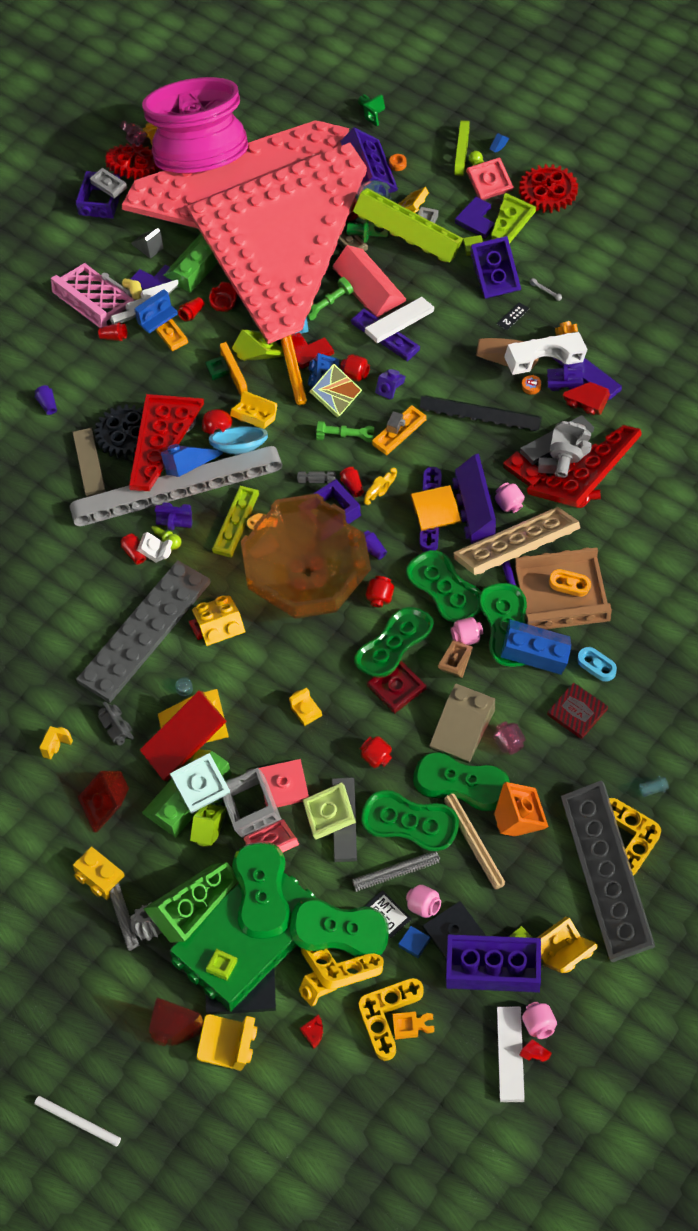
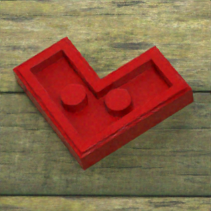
M300 332L291 336L300 369L309 366L310 361L314 360L318 353L327 356L334 354V349L325 337L308 345Z

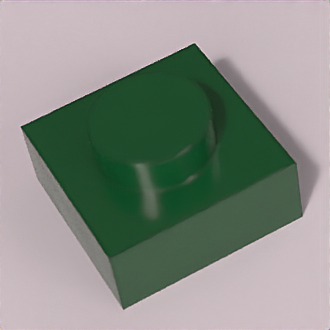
M223 356L205 362L212 380L230 374V369Z

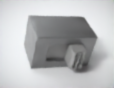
M393 411L387 423L388 432L397 434L400 427L405 425L403 414Z
M539 458L538 473L555 474L557 458Z

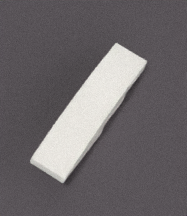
M178 280L142 290L140 294L142 299L127 303V311L112 315L111 323H123L135 318L134 308L163 289L170 294L177 287Z

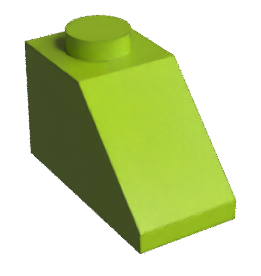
M210 803L201 808L193 816L190 841L197 842L200 846H211L219 836L227 812L226 806Z

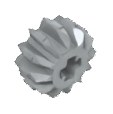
M142 905V908L135 909V914L130 916V924L133 932L141 940L147 938L150 941L153 937L158 938V935L162 932L143 909L146 906Z

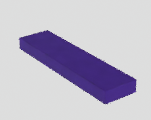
M363 308L351 319V324L365 332L366 327L380 319ZM396 332L379 342L406 361L410 360L420 350L418 344L400 332Z
M552 357L555 361H557L560 365L563 366V362ZM584 358L583 362L568 365V368H582L583 382L585 384L592 382L609 389L610 396L608 401L622 390V386L586 358Z

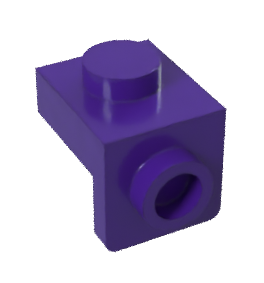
M387 370L379 375L375 393L392 399L396 388L404 384L406 376L400 374L397 370Z

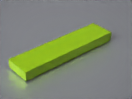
M244 486L239 487L212 548L213 553L232 558L259 496V490Z

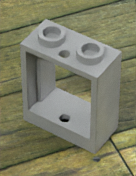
M259 768L247 770L243 775L228 779L225 782L230 793L224 796L223 800L234 830L241 838L282 820L266 777ZM260 783L268 806L241 819L232 796Z

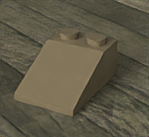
M455 684L443 709L430 743V748L470 763L495 712V698Z

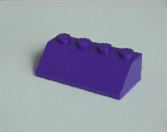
M353 127L340 142L341 145L351 143L367 167L359 193L366 188L380 195L396 192L398 188L379 139Z
M475 454L455 469V477L452 478L453 488L458 490V494H456L457 504L462 506V510H460L461 520L466 522V527H464L465 537L470 539L471 544L494 535L496 528V519L480 456Z
M448 935L446 989L540 993L541 938Z

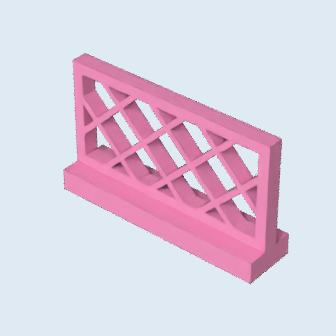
M85 263L62 277L55 275L51 278L52 292L99 328L107 326V321L111 319L112 315L119 314L126 309L127 303L134 301L133 298L108 280H103L99 273ZM83 271H86L89 275H79V274H80L81 272H83ZM73 280L75 284H68L66 281ZM78 281H89L88 284H78ZM91 281H99L101 285L91 284ZM77 289L88 290V293H80ZM90 290H101V294L90 293ZM103 290H111L114 294H103ZM90 299H100V302H92ZM103 299H113V303L102 302ZM116 299L125 300L126 302L116 303ZM102 308H113V310L106 313Z

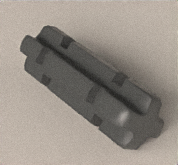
M299 471L297 474L298 483H306V481H309V483H325V481L331 483L336 479V472L327 471V473L325 471H309V473Z

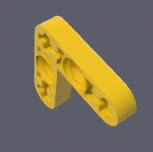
M609 798L611 806L616 807V811L613 810L617 825L634 835L625 849L628 860H630V857L633 859L631 870L634 876L659 840L661 828L657 822L615 798ZM633 816L637 819V823L635 825H628L625 822V818ZM654 829V834H650L646 841L644 838L646 837L647 830ZM640 844L645 848V852L637 854L633 851V846Z
M301 948L303 956L321 984L328 989H337L376 977L383 971L384 960L378 954H366L336 963L328 949L314 952ZM322 959L327 961V963L319 964L316 961ZM355 969L358 971V973L352 974L349 973L347 970Z
M408 979L364 995L359 1001L360 1013L377 1057L383 1061L391 1060L396 1054L395 1041L384 1013L419 1001L423 997L424 990L423 984L418 979ZM410 986H413L415 989H417L416 995H413L412 992H408L410 991ZM400 989H403V993H405V999L403 1000ZM388 993H395L398 996V1000L390 1004L385 1001V996ZM369 1001L371 1004H375L373 1005L375 1016L372 1017L369 1009L365 1008L366 1002ZM374 1022H381L384 1025V1029L380 1033H375L371 1030V1025ZM383 1037L386 1046L390 1047L387 1054L384 1051H379L382 1049L380 1039Z

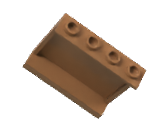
M583 548L574 551L565 550L559 553H543L536 556L516 558L515 570L518 586L523 591L527 600L526 624L547 630L610 621L612 610L610 603H607L597 558L598 548ZM562 569L585 575L591 581L590 590L587 595L582 597L555 591L549 585L551 573Z

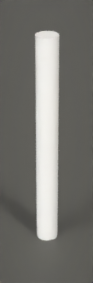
M38 1096L35 1100V1105L116 1147L120 1143V1137L41 1096Z

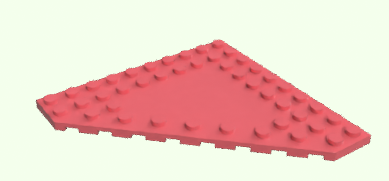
M315 120L249 142L247 151L240 158L222 167L194 173H175L164 170L137 179L122 203V210L198 228L190 216L187 206L342 146L340 141L349 133V128Z
M351 143L187 206L190 216L268 344L299 332L304 327L305 319L311 310L314 297L317 295L323 275L326 273L330 258L335 251L339 236L342 234L346 219L353 207L354 199L360 190L361 182L367 172L366 165Z

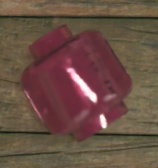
M505 721L496 727L497 731L493 738L502 753L512 755L524 747L525 736L517 723L508 724Z

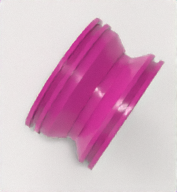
M217 77L186 79L160 87L145 97L142 102L145 119L157 127L152 140V153L157 167L175 173L202 172L227 165L240 158L247 151L248 140L246 131L243 128V124L232 114L240 103L238 86L234 82Z

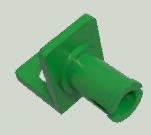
M363 94V97H359L358 103L363 106L365 119L377 127L379 126L377 114L385 109L383 95L380 94L370 99L367 95Z
M366 220L364 224L349 222L347 224V235H363L364 243H367L369 236H388V230L384 229L382 232H377L374 229V223Z

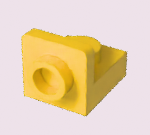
M307 688L294 692L289 698L291 709L304 726L322 716V711L310 697V692Z
M49 727L40 746L43 758L51 760L54 753L58 752L60 742L72 744L73 740L67 729L63 727Z
M314 972L304 976L299 988L302 998L311 1007L316 1005L319 997L337 990L324 987Z

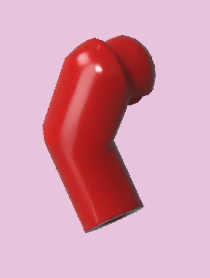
M600 489L593 490L578 508L586 506L590 500L601 499Z

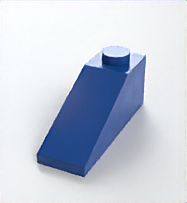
M179 444L170 445L167 447V450L161 452L166 474L180 477L223 454L222 451L217 449L179 446Z

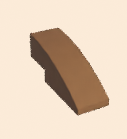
M501 338L479 339L476 356L508 366L504 358L508 344L523 341ZM538 358L534 360L531 369H533V367L538 362Z

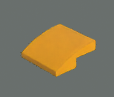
M450 485L411 494L421 531L461 522Z

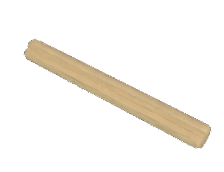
M455 794L447 795L444 798V802L458 815L459 828L493 888L499 889L505 885L503 877Z

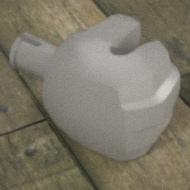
M562 421L555 426L550 454L552 458H557L558 460L555 471L556 476L562 478L568 476L570 463L579 462L581 458L590 453L591 443L588 441L591 437V432L586 429L585 425L571 421Z

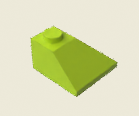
M242 329L232 347V350L237 353V357L244 361L284 357L282 346L276 341L268 344L260 331Z

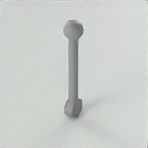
M102 273L101 278L103 280H108L127 295L132 296L130 289H126L111 279L108 273Z
M535 278L529 281L532 286H537L555 297L556 301L562 299L561 294L552 292L539 284Z

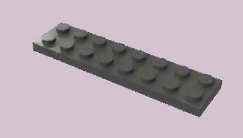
M177 560L77 677V683L111 703L211 584L210 578Z
M601 780L562 795V802L610 961L616 962L654 948L655 943L604 782Z

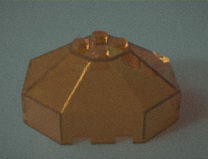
M317 493L275 500L267 515L263 514L253 526L254 530L249 536L245 535L241 540L248 589L295 619L337 612L371 570L365 533L346 522L345 510L335 504H328ZM307 568H310V571H314L310 577L302 574Z

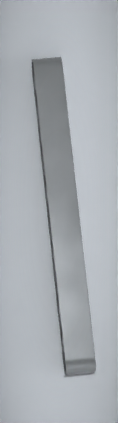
M268 446L201 465L180 477L171 475L158 477L150 491L130 490L129 486L82 498L70 504V511L74 524L85 526L160 505L163 502L174 501L280 470L282 462L276 447Z

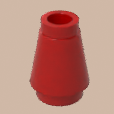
M197 297L182 304L179 307L178 315L185 322L192 321L202 307H204L205 303L200 297Z
M118 322L99 328L98 335L100 339L122 341L127 338V327L125 324Z
M348 467L340 472L341 482L353 497L361 496L364 490L358 470H355L354 467Z
M128 534L121 539V548L136 565L146 560V557L137 551L140 543L137 536Z

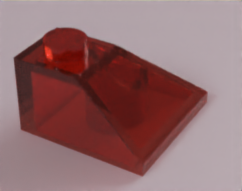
M100 771L78 796L94 832H98L121 807L129 790L121 771Z
M157 997L149 1032L155 1043L161 1046H166V1044L175 1046L201 1035L204 1022L200 1013Z

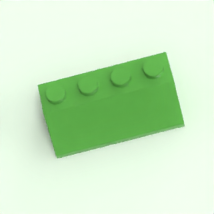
M202 234L191 243L163 275L172 281L178 280L177 286L189 293L195 289L218 263Z
M199 749L183 765L185 766L210 753L224 781L231 775L229 762L209 750ZM171 779L144 809L142 814L176 838L199 810L190 813L173 779Z

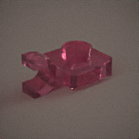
M123 121L120 125L127 132L125 138L131 145L133 143L136 146L143 144L148 134L138 124H128L126 121Z

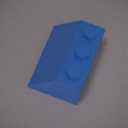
M510 619L501 658L561 675L568 664L571 639L570 636Z

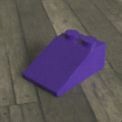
M508 236L471 245L470 253L474 269L485 299L521 290Z

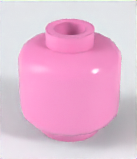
M507 482L495 491L497 493L495 501L504 512L512 511L515 513L523 507L522 503L525 496L516 484H509Z
M473 617L455 621L454 626L451 628L452 638L454 641L466 645L478 643L480 635L483 634L482 625L480 622H476Z
M417 885L407 893V906L412 913L423 918H429L439 911L441 900L437 891L425 885Z
M533 1002L526 1007V1011L522 1015V1020L530 1036L544 1039L554 1033L557 1021L549 1005Z

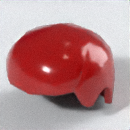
M220 282L217 287L211 289L209 294L211 307L219 312L231 310L237 301V292L231 283Z
M220 409L207 411L202 421V430L208 434H214L216 429L224 432L225 429L231 428L232 418L229 413Z

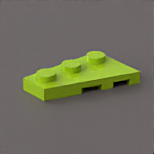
M505 193L491 240L508 236L510 244L534 215L536 206Z

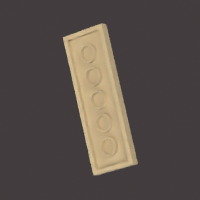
M556 507L453 552L454 558L474 575L481 574L485 570L499 566L512 558H518L521 554L536 550L539 546L551 543L564 535L571 534L573 531L580 529V523L574 517Z

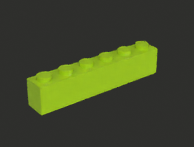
M368 188L360 193L353 210L354 213L358 214L359 218L373 222L376 227L390 231V234L393 236L402 237L407 243L421 247L424 252L438 256V259L443 262L450 263L455 258L463 240L462 237Z

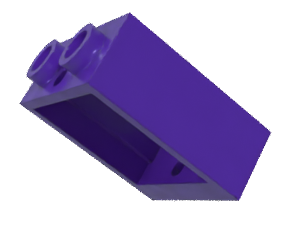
M86 171L76 200L78 214L82 216L113 218L121 194L115 199L110 197L108 204L88 202L91 190L100 189L91 184L89 179L97 172ZM113 174L114 176L121 179L120 174Z
M337 479L297 504V515L302 523L306 522L311 533L314 536H318L322 541L361 516L360 504ZM334 497L345 510L322 524L312 514L311 510L329 498Z

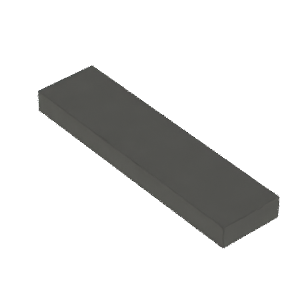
M583 415L571 421L585 425L586 429L591 433L594 431V427ZM553 431L521 447L520 453L531 465L539 462V458H546L551 455L550 446Z
M354 778L332 779V786L339 783L345 785L356 821ZM356 823L334 832L335 862L357 861Z

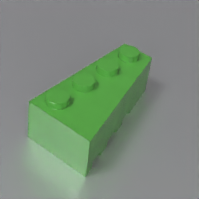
M227 862L212 864L143 909L170 943L184 942L235 886L238 880Z

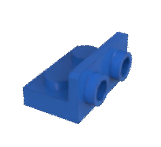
M165 289L134 308L137 323L147 333H151L178 315L177 310L171 305L169 293Z
M318 353L314 360L310 361L308 367L310 371L308 379L310 390L333 364L339 368V359Z

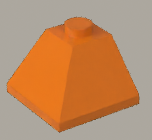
M509 782L503 784L494 813L500 834L519 836L549 827L536 788Z

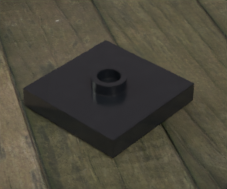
M461 901L423 925V929L446 960L448 935L486 936Z

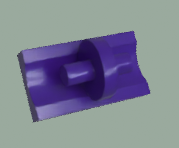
M563 364V368L547 369L548 388L551 391H559L561 387H569L571 390L583 385L582 368H568V364Z
M163 502L162 505H156V525H166L168 530L172 531L175 526L192 527V510L190 505L183 504L180 507H173L171 503Z

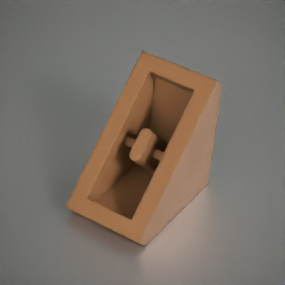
M453 640L440 661L438 668L443 672L463 678L473 647Z

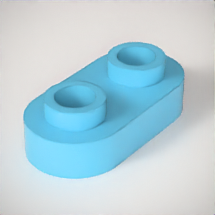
M585 647L579 651L578 664L580 667L601 681H610L615 677L617 667L612 660L591 647Z

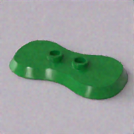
M437 550L426 551L416 556L407 565L406 576L414 586L427 592L434 599L439 613L446 620L455 622L468 617H474L481 611L479 605L481 591L476 586L460 578L454 569L452 561L446 554Z
M498 583L489 585L481 591L479 605L488 619L491 628L490 653L496 662L509 667L526 665L501 658L509 620L526 624V597L523 591L513 584Z
M414 607L398 610L389 618L382 633L372 641L364 644L356 652L354 657L356 667L374 677L381 678L390 675L399 665L404 653L429 635L434 624L433 618L427 612Z
M441 752L424 755L419 760L413 776L415 788L424 796L443 798L447 795L455 794L457 799L463 800L473 808L481 811L496 810L503 784L506 782L510 783L508 775L499 767L493 765H466Z
M381 790L373 793L367 799L361 815L362 825L370 834L377 837L398 836L407 838L429 851H440L448 848L454 841L459 827L458 815L449 806L438 803H414L391 790Z
M269 842L247 844L235 853L232 863L233 871L240 884L242 893L237 916L238 924L243 933L249 937H274L280 935L288 928L291 918V910L283 895L281 886L285 869V857L281 849L275 844Z
M306 898L295 905L290 918V934L293 941L299 947L308 951L337 948L355 957L373 953L381 955L388 943L389 927L387 919L379 910L372 907L340 909L318 898Z

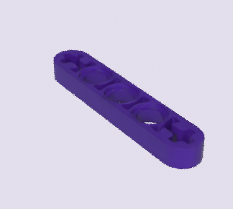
M437 467L427 468L423 476V491L441 487L442 474L440 469ZM431 475H435L434 483L430 481ZM439 527L425 531L420 529V549L423 552L437 550ZM427 536L431 537V545L429 546L427 545Z

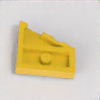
M426 187L411 192L398 204L416 213L419 210V206L425 202L429 192Z

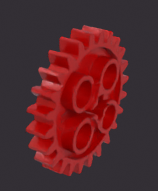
M127 143L126 146L119 144V147L113 146V149H109V152L106 153L105 163L106 167H109V171H114V174L119 173L120 177L125 175L126 179L133 177L136 180L137 177L143 178L162 171V169L156 166L152 149L149 150L148 146L143 148L142 145L136 146L134 143L132 146Z
M545 164L544 168L538 165L537 170L531 168V172L526 171L525 176H522V180L519 183V194H521V199H524L525 202L536 206V211L542 209V212L545 213L547 209L552 213L553 209H556L559 212L560 207L566 209V204L571 206L572 201H575L578 194V183L576 182V177H573V173H568L567 168L561 170V166L555 168L554 164L551 167Z

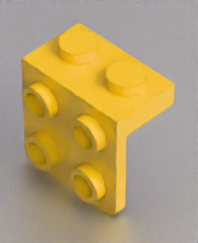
M219 596L214 601L200 603L192 609L206 646L245 633L239 610L231 596Z
M564 917L537 937L541 938V963L543 966L559 973L570 972L579 961L592 956L593 951L598 947L595 942L579 935L569 917Z
M210 1014L206 1015L197 1050V1060L241 1071L246 1063H250L253 1049H249L251 1040H255L257 1026H254L255 1018L246 1016L243 1022Z

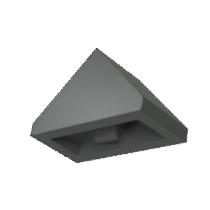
M158 228L143 233L131 243L150 259L164 249L161 233Z

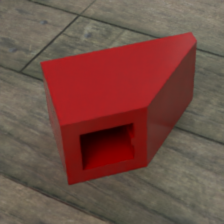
M592 382L568 390L563 394L567 405L573 408L581 407L590 415L595 413L601 415L610 396L609 389Z

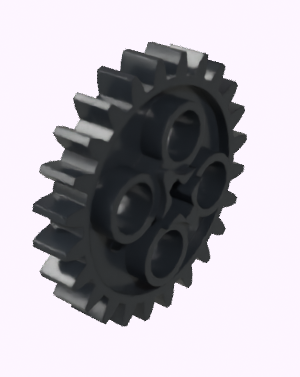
M126 404L124 409L119 405L116 411L110 408L111 413L104 412L105 418L99 417L100 423L95 424L96 443H98L99 449L103 448V453L109 452L110 457L116 454L117 459L121 455H124L125 459L128 458V455L134 458L143 407L137 410L135 405L132 408H128Z

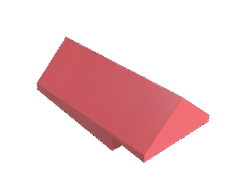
M346 245L334 263L333 269L341 278L345 277L350 282L354 290L352 294L370 313L380 317L406 301L402 293L363 249Z

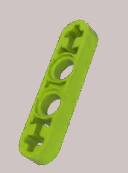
M460 121L455 176H464L470 121Z

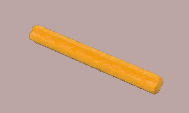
M289 335L280 340L296 404L304 405L307 398L292 338Z

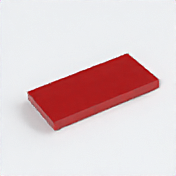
M199 690L140 751L164 781H168L171 778L170 773L180 769L227 721L206 695Z

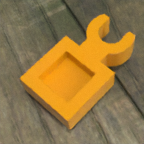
M571 321L560 323V327L555 328L556 336L578 332L577 324L571 325Z
M416 1012L393 1014L395 1040L418 1037L419 1030L425 1033H433L434 1026L425 1025L427 1020H433V1014L426 1013L421 1018L416 1017Z

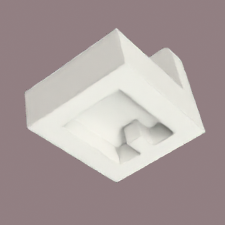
M146 532L141 538L137 551L157 563L169 557L173 542L171 540L162 542Z

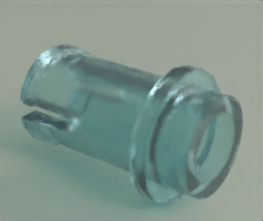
M657 776L655 780L639 784V789L643 798L658 792L665 793L669 789V785L665 776Z

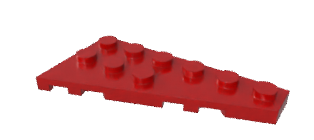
M146 394L129 484L130 490L150 491L165 468L161 452L167 450V447L170 445L180 444L204 405V399Z
M626 425L621 426L605 437L606 440L601 444L592 445L590 453L581 458L579 462L570 463L568 476L562 478L555 474L550 477L546 475L541 478V483L535 487L531 485L526 488L528 495L578 508L642 435L641 429Z

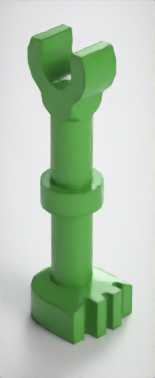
M342 277L337 282L339 289L331 294H326L324 299L312 305L311 313L308 314L310 321L316 318L319 310L328 304L332 305L334 300L344 293L349 295L354 291L352 285L345 277Z
M318 421L316 440L323 441L325 433L341 435V437L355 436L360 437L366 442H372L373 435H368V433L374 434V427L367 426L361 429L347 428V426L343 425L341 427L326 426L325 422Z

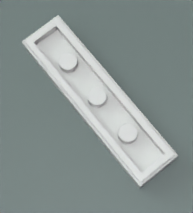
M420 297L365 328V333L376 343H379L434 312V306L423 297Z
M497 1007L500 1102H524L523 1057L519 1055L522 1050L521 1007Z

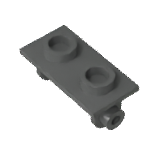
M103 702L106 708L98 711V718L106 729L113 726L107 731L113 742L117 745H122L126 737L133 740L134 737L130 732L132 728L120 716L122 715L121 710L116 705Z

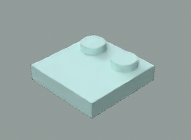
M210 753L170 773L190 813L230 793Z

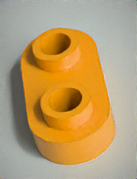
M558 569L551 573L549 585L555 591L582 597L588 594L591 581L585 575Z

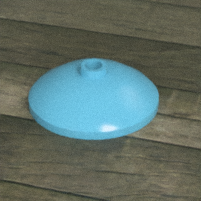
M232 427L225 429L224 432L220 430L209 436V443L215 449L236 456L258 448L267 440L268 433L265 429L259 427Z

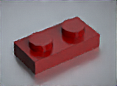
M517 451L503 463L504 469L528 486L533 485L535 487L541 483V478L546 476V473H538L539 467L535 464L531 465Z

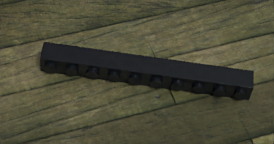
M427 395L421 396L420 408L423 411L430 412L432 410L437 414L443 412L448 416H453L454 414L458 415L459 418L470 417L471 420L482 419V422L488 423L492 421L497 425L503 423L508 427H513L514 425L518 426L517 428L519 429L530 428L529 430L537 431L541 427L542 416Z

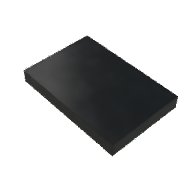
M275 968L231 1012L216 998L212 1000L206 995V1014L218 1015L276 1011Z

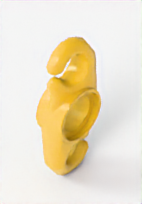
M391 468L390 472H387L384 477L379 476L375 479L364 496L365 505L371 504L369 499L375 500L377 496L381 497L387 492L389 486L396 478V468Z

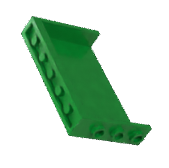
M283 873L281 881L282 892L292 914L293 908L299 901L306 898H315V896L309 889L304 890L292 875L288 876ZM240 884L220 901L186 941L178 942L170 949L172 964L178 970L183 969L187 972L188 978L195 985L199 983L209 998L212 1000L216 998L230 1012L297 946L290 934V923L283 933L270 938H252L243 933L237 919L242 899ZM216 949L237 957L238 961L227 981L206 972V967Z

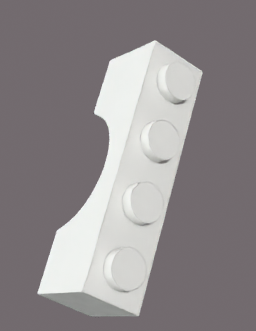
M579 332L508 344L504 358L512 375L530 372L534 360L543 356L554 357L568 365L583 362L587 348Z

